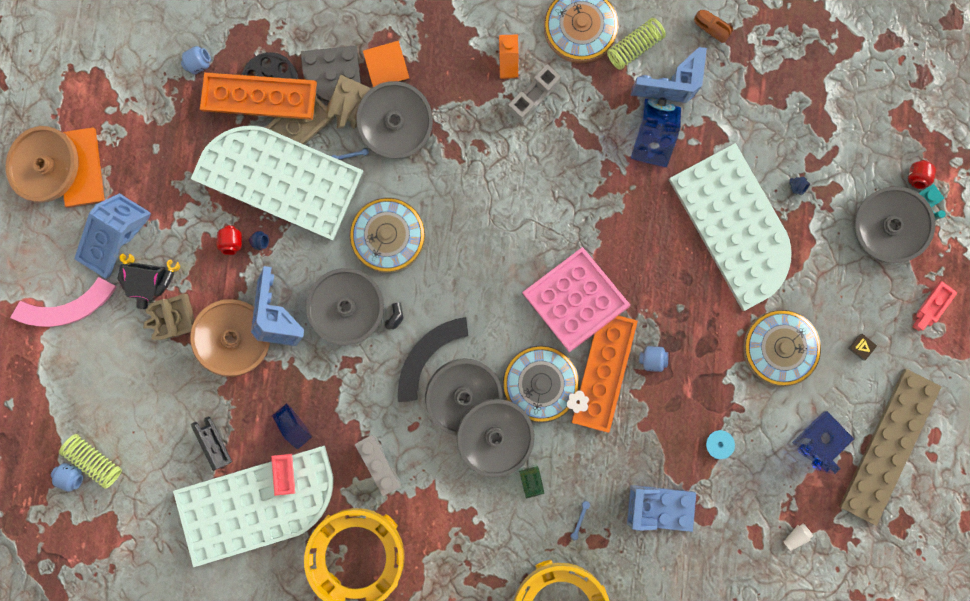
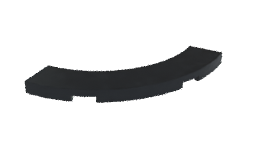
M466 317L454 319L437 326L417 342L406 358L401 370L398 383V402L418 400V383L425 364L443 345L462 337H468Z

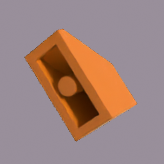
M518 34L499 35L500 79L518 78Z

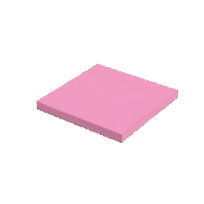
M583 247L522 292L569 353L630 307L629 302Z

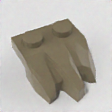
M340 75L327 105L326 118L331 119L333 116H336L337 129H343L347 121L350 122L353 129L356 128V115L359 104L365 94L372 88Z
M181 294L151 303L145 310L147 314L151 315V318L144 322L143 329H154L152 340H163L191 333L195 319L188 294Z

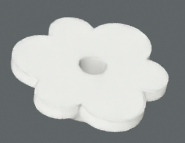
M582 391L569 395L570 400L567 401L569 409H573L575 413L579 411L584 412L588 409L587 403L589 398L584 396Z

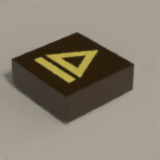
M859 334L848 349L860 359L866 361L877 345L864 334Z

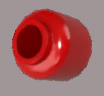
M927 160L913 163L909 170L908 182L916 189H925L931 186L935 179L936 167Z
M230 225L220 229L217 232V249L224 255L236 254L242 248V233Z

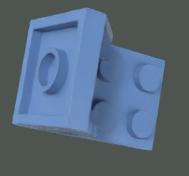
M699 47L676 68L675 74L670 79H651L647 75L637 77L631 89V96L656 99L663 97L668 101L687 103L695 97L702 87L707 48Z
M120 193L96 204L88 215L74 259L107 279L111 276L121 246L132 240L148 221L151 213Z
M264 266L257 280L251 333L257 341L297 346L303 338L304 329L283 307L268 305L271 302L272 293L269 290L270 286L273 285L274 274H271L272 267Z
M630 485L627 525L632 530L640 531L662 528L693 532L696 492Z

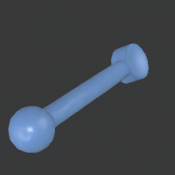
M364 148L362 151L340 156L332 155L331 157L340 160L362 154L368 155L369 150Z
M588 501L582 503L583 509L575 531L571 534L572 540L578 539V531L586 509L590 507Z

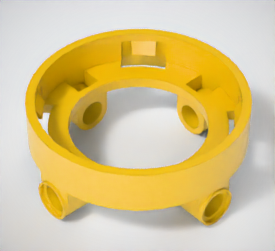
M351 508L339 511L331 516L328 515L316 527L306 546L304 568L311 588L323 601H346V598L359 599L366 597V601H383L397 587L403 571L405 556L401 537L396 530L398 525L389 515L385 514L382 516L368 509ZM362 527L372 531L380 538L386 551V564L383 573L373 584L364 588L352 589L342 586L338 578L330 573L326 566L325 555L329 542L334 535L346 528ZM394 547H397L398 553H396V555ZM312 548H317V568H310L313 565V554H310ZM396 556H397L396 564L399 565L398 567H394V566H395Z
M546 560L535 565L536 570L523 580L514 597V601H522V599L523 601H533L536 594L543 587L554 582H568L579 587L587 595L589 601H609L604 585H601L590 572L577 565L553 563L552 560Z

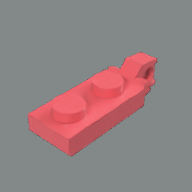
M943 281L938 282L917 311L916 317L918 319L912 327L917 331H923L927 325L932 326L933 323H936L957 295V292Z

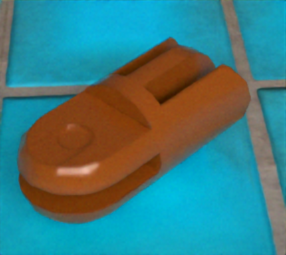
M699 10L694 16L695 24L721 43H725L734 30L728 23L707 10Z

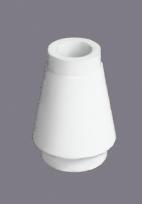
M803 523L800 526L797 525L783 542L792 551L811 541L814 535Z

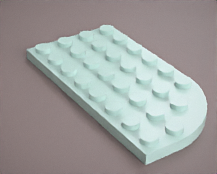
M242 126L223 132L205 147L191 179L334 241L364 171L267 128Z
M735 143L671 177L669 181L742 311H745L771 297L783 284L790 268L791 244L785 228Z
M325 446L292 455L295 494L274 496L272 461L173 491L193 567L299 536L315 525L326 511L333 491V473Z

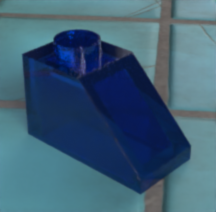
M287 403L272 415L283 437L297 450L312 438L306 425Z

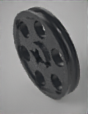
M266 52L253 57L246 64L242 75L246 76L250 72L255 71L257 76L265 77L263 75L265 74L267 77L298 79V74L293 64L285 56L274 52ZM264 59L271 60V64L267 68L262 67ZM282 64L288 65V70L285 73L279 72V67Z

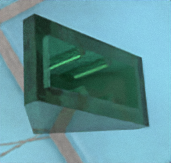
M537 464L518 469L526 499L545 494Z

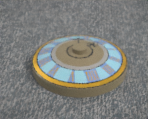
M386 197L367 203L356 213L350 226L349 239L355 256L364 266L375 272L390 274L405 270L416 262L424 249L426 232L422 218L410 204L400 199Z
M774 310L762 314L750 324L743 339V356L750 371L761 381L773 386H792L806 380L816 369L821 356V342L815 327L804 316L790 310Z

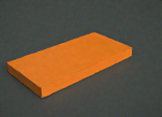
M93 127L63 132L74 143L79 161L76 178L68 191L63 194L65 207L70 208L104 201L96 129Z

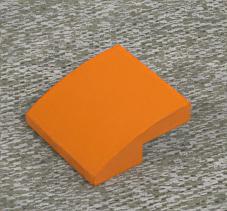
M399 41L363 50L373 87L384 82L409 79Z

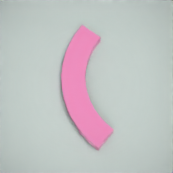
M98 277L86 293L70 303L57 307H37L20 301L10 318L28 325L41 327L71 324L91 315L92 312L106 303L117 286Z

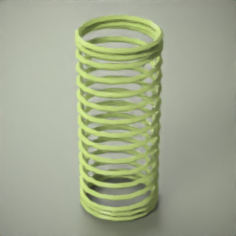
M651 18L626 36L625 39L609 48L607 54L612 64L617 69L622 70L625 65L638 58V55L641 56L642 53H645V50L648 51V48H651L655 43L665 38L666 33L663 26L657 19ZM652 21L660 28L663 36H661L655 25L652 24ZM630 40L633 41V43H634V45L636 46V48L640 51V54L637 52V50L635 49V47L631 44ZM627 42L630 44L631 48L633 49V51L636 53L637 56H635V55L633 54L632 50H631V49L629 48V46L627 45ZM623 44L627 47L628 51L633 56V59L630 57L629 53L624 48ZM620 47L624 50L625 54L629 57L630 61L627 60L626 56L621 51ZM617 50L621 53V55L623 56V58L626 60V63L623 61V59L621 58V56L618 54Z
M78 434L68 438L59 450L61 456H64L65 459L68 458V461L75 464V467L78 466V469L92 477V480H95L96 483L99 482V485H102L104 489L110 487L122 472L119 466L115 467V464H112V461H109L108 458L105 459L102 453L98 454V450L95 451V448L88 445V442L85 443V440H81ZM74 438H76V439L69 445V447L64 451V449L66 448V446H67ZM81 442H83V443L81 444V446L72 454V452L74 451V449H75ZM84 445H86L85 448L75 457V455L78 453V451H79ZM87 448H89L88 451L79 459V457L82 455V453H83ZM90 451H92V453L83 461V459L86 457V455H87ZM93 454H95V456L87 463V461L90 459V457H91ZM102 459L98 466L94 468V466Z

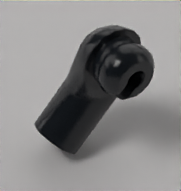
M401 302L391 304L393 315L389 320L385 321V327L389 330L396 329L403 321Z

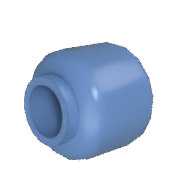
M194 46L183 52L181 65L185 71L198 74L209 67L211 58L206 49Z
M647 346L644 352H640V364H643L646 371L662 372L664 367L667 368L668 352H665L663 347Z
M68 463L55 467L51 473L53 486L67 492L78 489L83 481L81 469Z

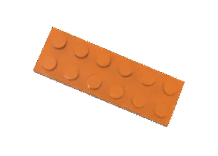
M204 72L200 110L203 112L313 120L317 82L315 80Z
M618 315L593 335L579 390L584 393V396L589 398L587 403L588 409L584 412H574L571 423L610 432L638 320Z

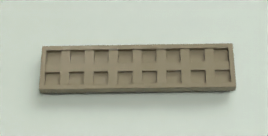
M908 369L903 370L839 505L840 508L877 526L942 386Z

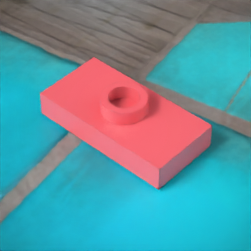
M292 454L271 456L274 496L295 494Z

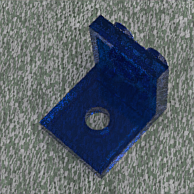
M645 98L641 125L631 153V159L667 168L681 129V107L675 106V109L672 111L660 110L649 105V99ZM655 142L659 144V147L653 149L649 144Z
M824 411L792 443L798 447L797 450L801 455L812 461L811 465L817 471L836 474L841 468L833 460L854 438L828 411ZM827 432L830 435V441L825 444L821 437Z

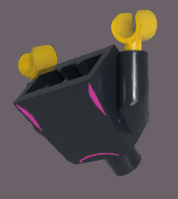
M121 254L119 259L123 263L120 264L117 280L125 291L126 297L136 299V308L147 309L148 302L161 296L168 288L174 276L173 272H177L180 269V264L177 262L176 266L171 268L173 261L168 260V270H165V267L134 263L133 255L129 254L126 260V255Z

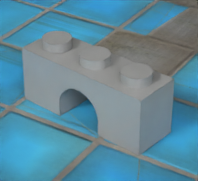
M547 64L534 77V81L524 92L521 91L508 104V112L522 124L560 84L561 76Z
M375 434L355 444L382 496L402 486L394 469L391 468L386 460L383 449Z

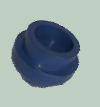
M803 176L789 179L791 190L796 195L802 196L810 186V182Z
M257 231L250 236L248 241L255 250H262L267 248L269 237L264 232Z

